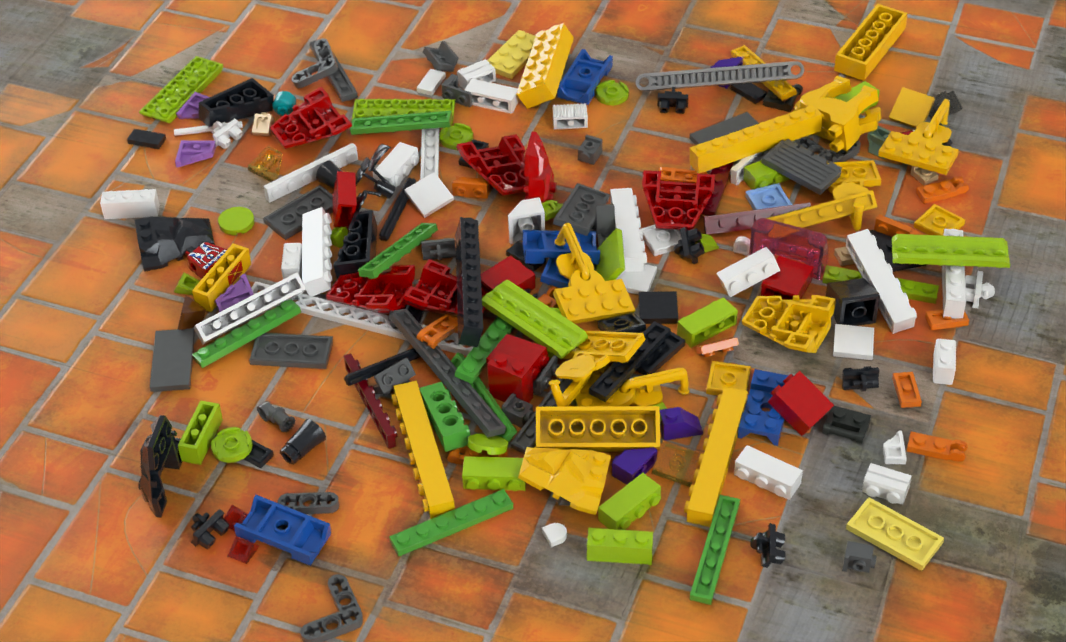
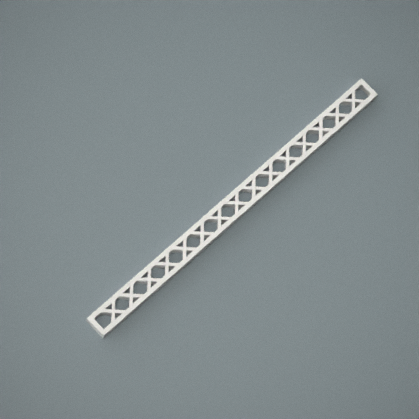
M255 282L251 289L253 294H256L258 290L262 291L272 285ZM303 293L292 298V300H299L295 303L300 306L301 313L407 340L399 329H393L396 326L388 315L314 296L310 297ZM328 308L333 309V310H330V311H323V310L328 309ZM378 322H384L383 324H380V325L375 324V323H378ZM453 333L438 343V347L441 350L453 353L458 352L464 356H467L473 349L472 346L465 348L463 347L465 345L458 344V333ZM448 340H453V341H455V342H452V343H446V341H448Z

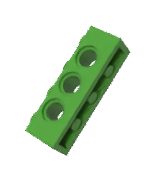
M442 382L419 388L428 418L444 451L447 452L467 446L468 436H470L469 427L467 424L464 425L461 412L458 413L455 400H451L450 391L445 389Z

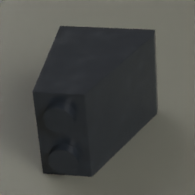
M865 278L827 283L825 297L836 299L833 316L837 324L859 326L876 323L880 294Z

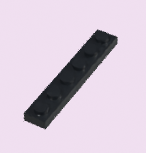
M654 321L643 332L646 340L630 360L625 363L614 362L589 388V394L606 402L670 335L671 329Z

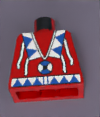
M207 242L202 243L198 248L188 247L185 253L188 256L190 270L202 279L227 249Z

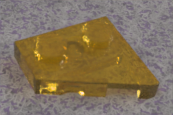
M267 146L248 165V171L269 182L277 180L282 162V152Z

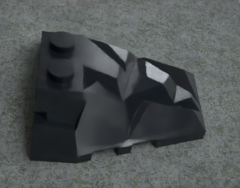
M151 216L135 219L144 272L168 266V261L175 258L178 261L184 259L183 255L186 254L185 252L190 246L198 248L204 242L215 245L210 219Z
M160 415L150 425L152 434L147 436L140 449V468L142 474L138 485L139 490H141L145 502H149L150 509L154 515L159 518L162 517L167 504V498L160 477L164 468L180 469L182 464L178 449L181 438L174 437L177 436V432L172 430V425L165 415Z

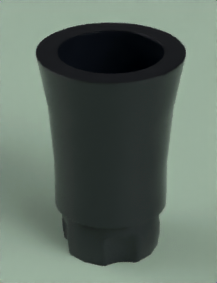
M331 160L325 161L319 167L316 179L334 189L337 171L342 170Z
M306 419L298 431L285 443V446L280 450V454L286 462L294 465L314 447L325 441L326 435L317 423Z

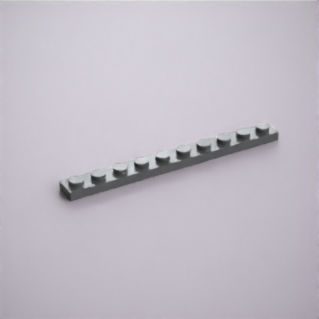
M407 309L390 311V320L487 437L504 434L506 426L468 382L454 377L457 368L438 345L432 349L428 346V343L417 339L418 333L423 328Z

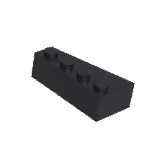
M251 78L199 102V119L208 127H212L216 121L227 123L233 119L239 120L255 116V113L273 111L274 95Z
M373 210L354 213L348 228V235L343 240L344 245L338 252L337 261L333 264L337 279L341 275L357 273L358 269L376 257L377 223Z

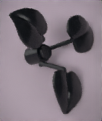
M380 144L371 160L366 157L361 167L357 170L355 174L356 184L360 182L364 175L376 183L374 186L376 192L364 190L363 193H360L356 198L357 206L355 212L360 211L367 194L378 197L383 195L388 199L392 197L396 186L390 184L374 168L380 158L391 148L390 146ZM367 168L368 171H373L381 180L377 181L366 174Z

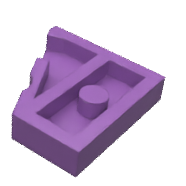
M194 92L176 113L179 119L199 118V102L209 97Z
M181 140L175 160L176 167L212 158L216 148L215 141Z
M242 274L240 280L235 285L228 287L226 292L215 300L219 312L254 295L246 274Z

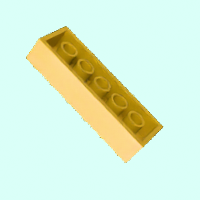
M877 4L836 54L834 71L865 81L905 30L907 13Z
M564 23L554 25L550 29L540 31L536 35L516 94L527 109L556 97L574 39Z
M660 406L536 407V448L623 452L624 450L654 447L659 452Z

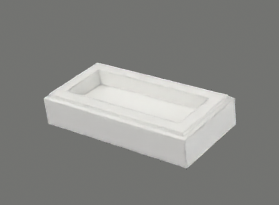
M430 69L417 86V92L432 96L445 79L446 73Z

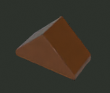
M185 296L178 325L179 330L194 328L196 324L204 320L206 309L188 296Z

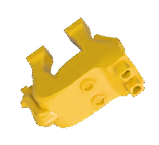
M837 76L833 82L802 95L800 100L794 105L793 111L814 105L822 113V131L814 134L832 141L829 144L830 150L834 152H839L841 149L848 151L857 142L861 134L878 128V122L881 120L880 107L866 110L865 118H859L860 113L865 108L878 101L877 89L864 85L859 94L845 102L835 97L851 91L850 80Z

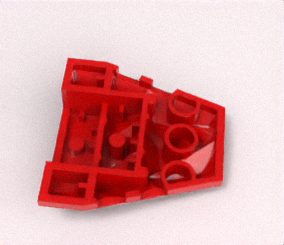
M320 87L307 94L301 105H294L292 107L293 112L289 115L284 114L270 127V130L284 149L336 136L352 127V124L344 114L340 115L332 105L329 95Z
M534 131L531 132L525 152L524 176L527 177L525 179L524 192H526L525 200L540 197L541 203L548 200H554L553 193H556L557 182H554V173L549 164V158L543 142L537 132Z
M517 134L503 136L497 147L477 150L473 142L456 145L462 158L500 194L508 195L524 192L525 179L527 177L524 176L525 147Z
M643 170L642 188L655 227L677 230L683 227L688 230L694 229L714 192L715 174L697 173L696 183L661 181V171Z
M429 259L423 267L420 280L416 286H410L404 295L403 300L405 304L422 311L458 315L456 276L450 273L451 268ZM481 288L483 297L488 292Z
M415 265L392 266L391 271L382 272L374 279L360 277L359 272L341 275L326 294L327 300L349 306H358L373 312L390 314V311L400 310L405 307L406 304L403 298L415 279Z

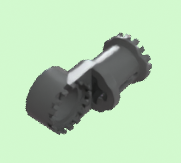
M268 401L257 406V411L261 418L266 422L270 420L272 423H276L281 431L289 432V429L294 427L295 418L288 416L284 408H274Z

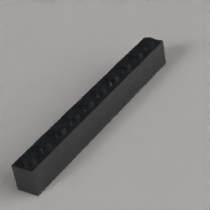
M460 217L455 234L458 344L478 348L483 332L478 220Z

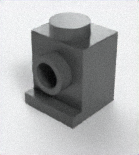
M586 135L584 142L578 149V160L594 165L602 154V139Z
M514 393L502 405V411L509 421L520 428L525 425L534 413L533 405L517 398Z
M848 541L842 571L847 572L848 568L869 573L870 568H875L877 555H872L874 546Z

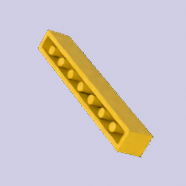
M814 105L807 106L806 108L690 147V165L700 174L774 148L782 140L786 141L789 139L794 141L822 131V113Z
M413 381L394 385V394H391L393 406H397V409H395L397 420L402 421L400 423V430L402 435H406L404 443L406 450L411 452L408 453L410 464L415 465V468H413L415 481L419 480L420 482L417 486L419 495L424 496L422 500L424 512H429L430 519L454 510L455 506L418 383Z
M724 387L723 393L718 394L716 403L718 409L714 408L712 415L714 423L709 424L707 435L710 436L709 439L705 438L703 450L705 452L700 454L698 462L700 469L695 470L693 481L696 482L695 485L691 484L689 490V497L691 499L690 501L686 500L684 513H687V522L707 527L711 526L737 441L738 428L742 413L745 410L748 391Z

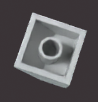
M540 197L521 200L508 215L510 245L518 241L522 243L523 230H545V211Z

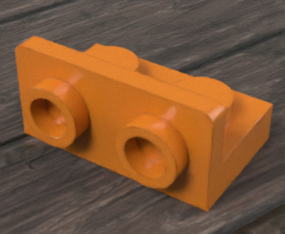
M456 176V180L452 181L453 196L488 199L491 184L485 179Z

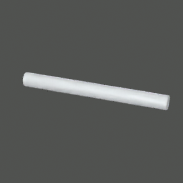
M238 121L239 128H243L242 121ZM205 125L174 129V135L212 132L214 128L213 126L208 127Z

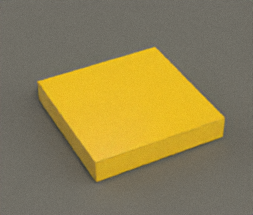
M902 87L889 115V119L916 128L919 123L926 121L935 98Z
M934 204L914 222V228L928 235L943 236L944 229L959 230L965 224V219Z
M712 361L706 394L718 396V394L723 393L724 387L747 391L751 366Z

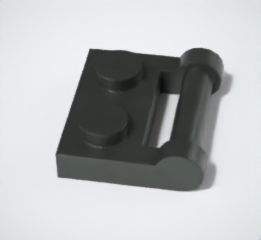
M795 84L793 87L796 89L797 95L788 98L785 102L769 90L763 99V106L790 112L797 96L802 93L803 87Z
M833 406L824 423L822 434H833L856 440V443L863 444L871 415Z

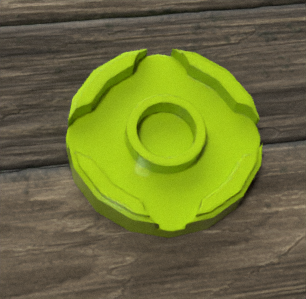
M615 80L600 83L595 91L597 100L605 105H619L625 102L629 95L627 85L620 81L617 83Z
M454 123V126L442 128L439 133L440 143L448 149L456 150L457 144L471 142L474 139L472 129L461 123Z
M232 207L220 214L218 224L221 231L225 234L237 235L240 232L244 234L252 229L254 215L251 210L245 207Z
M238 427L223 429L211 441L212 453L221 462H238L251 452L252 438L249 432L243 431Z
M473 434L468 437L467 447L477 453H482V450H484L489 455H500L507 452L508 441L499 436L487 437L485 434Z

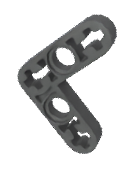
M321 38L314 44L320 62L292 76L291 80L296 88H303L337 71L338 65L327 39Z
M808 137L795 140L799 147L802 146L812 152H818L819 154L817 155L827 159L828 163L849 160L860 152L861 146L860 141L857 140L848 151L841 149L839 152H834L832 150L827 151Z
M333 492L287 493L281 495L278 499L279 504L304 514L334 513L340 506L338 496ZM309 500L314 502L311 506L303 505L304 502ZM281 525L277 529L285 530L288 526Z
M337 574L331 576L328 580L329 592L338 612L305 624L300 631L303 642H324L356 630L363 625L362 611L345 576ZM339 583V585L342 587L341 592H339L335 584ZM348 598L351 600L348 605L340 604L342 599ZM330 623L338 624V627L334 630L326 628ZM312 632L314 636L310 637L308 633Z

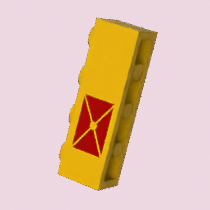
M233 243L192 290L194 301L207 311L212 312L217 306L215 300L221 294H224L228 287L235 285L240 276L252 265L249 248Z

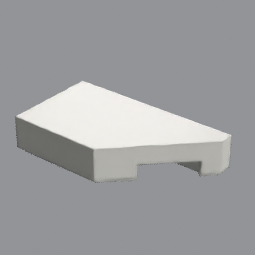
M898 431L892 439H888L883 444L885 464H906L907 459L902 431Z

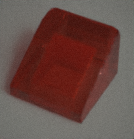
M231 505L224 519L230 525L229 528L235 531L234 525L242 523L249 513Z
M236 536L228 557L247 564L257 551L259 545Z

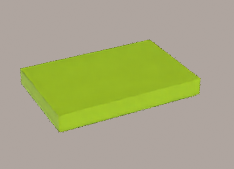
M618 228L597 248V250H600L599 264H596V269L605 281L615 280L625 270L622 230Z

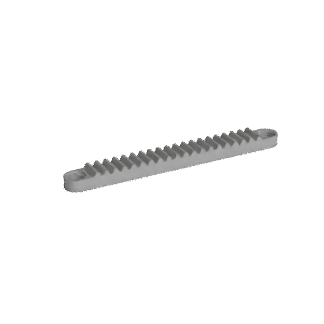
M799 61L645 73L640 74L636 78L635 83L641 91L671 90L672 87L683 89L791 80L803 76L804 66ZM795 65L801 68V72L797 75L791 73V68ZM647 78L649 80L648 86H640V80Z

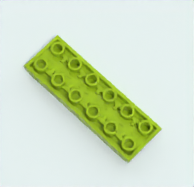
M195 56L139 113L171 123L177 117L176 113L193 93H201L222 72L223 64Z
M355 99L352 119L452 111L451 124H453L455 100Z
M896 234L892 237L893 263L1010 268L1008 244L1004 238Z
M509 280L503 281L482 297V306L538 344L547 347L548 351L560 359L588 339L585 330Z

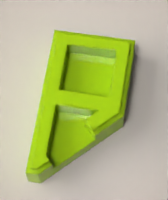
M555 200L543 202L545 221L556 217L563 204Z

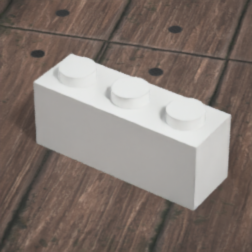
M473 78L465 88V91L472 94V105L512 114L519 103V97L516 95L518 88Z
M399 142L376 170L390 184L396 187L399 186L401 181L409 175L413 167L419 163L418 148ZM373 172V178L376 179L377 181H378V180H381V179Z
M156 189L102 192L100 202L104 220L158 217L160 206Z
M765 247L716 274L729 297H732L779 272L780 269L774 255Z
M746 445L736 459L734 475L740 479L747 480L788 500L791 499L800 486L803 470Z

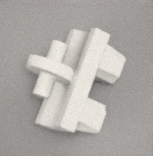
M233 119L228 124L219 121L213 123L214 129L212 134L216 147L219 145L226 149L232 141L229 139L230 136L235 140L242 137L243 132L238 127L236 119Z
M977 271L976 276H965L966 301L973 302L972 308L978 309L980 297L988 299L995 294L994 286L988 282L982 284L983 271Z

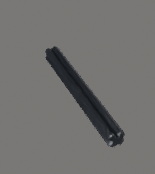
M414 178L406 180L379 233L380 240L387 241L409 199L405 194V189L415 183L416 180Z
M412 348L347 374L344 377L346 385L351 386L375 376L404 358H408L410 362L421 356Z

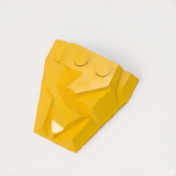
M795 295L793 300H782L781 296H757L743 317L742 325L789 349L816 353L830 330L836 299L820 295H811V299H800L799 295Z
M526 447L518 478L539 490L546 488L553 492L552 497L557 500L560 497L571 502L570 507L575 510L596 515L611 455L593 450Z

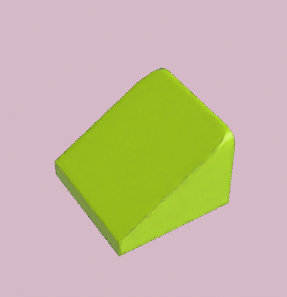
M338 227L332 230L330 239L334 246L343 247L344 237L348 235L346 227Z
M701 233L702 239L695 242V244L700 242L703 245L705 253L719 249L711 235Z
M183 273L174 292L193 295L192 290L200 280Z

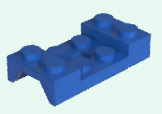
M582 49L561 80L557 90V97L589 105L604 75L607 76L613 67V56L609 55L604 61L591 58L587 51Z
M523 230L522 247L525 263L544 264V258L554 259L561 254L571 253L566 239L564 246L555 244L554 241L557 239L560 231ZM590 231L588 236L574 232L582 251L589 255L593 264H599L600 250L596 248V231Z
M754 370L750 392L738 428V438L754 433L767 436L773 445L778 446L785 419L768 403V400L773 396L771 392L778 385L781 387L785 385L783 381L788 375ZM762 408H769L770 411H763V410H761V409H762Z
M258 495L254 496L251 511L244 521L234 525L237 537L252 543L259 540L291 553L292 559L310 566L331 535L330 523ZM281 525L288 526L285 530L277 529Z

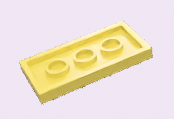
M518 30L487 60L495 68L496 74L512 79L527 64L536 36Z
M868 497L846 526V530L921 571L944 542V537Z

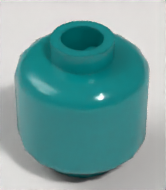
M288 91L278 92L273 102V110L281 116L284 114L289 115L293 112L292 107L296 105L295 96Z

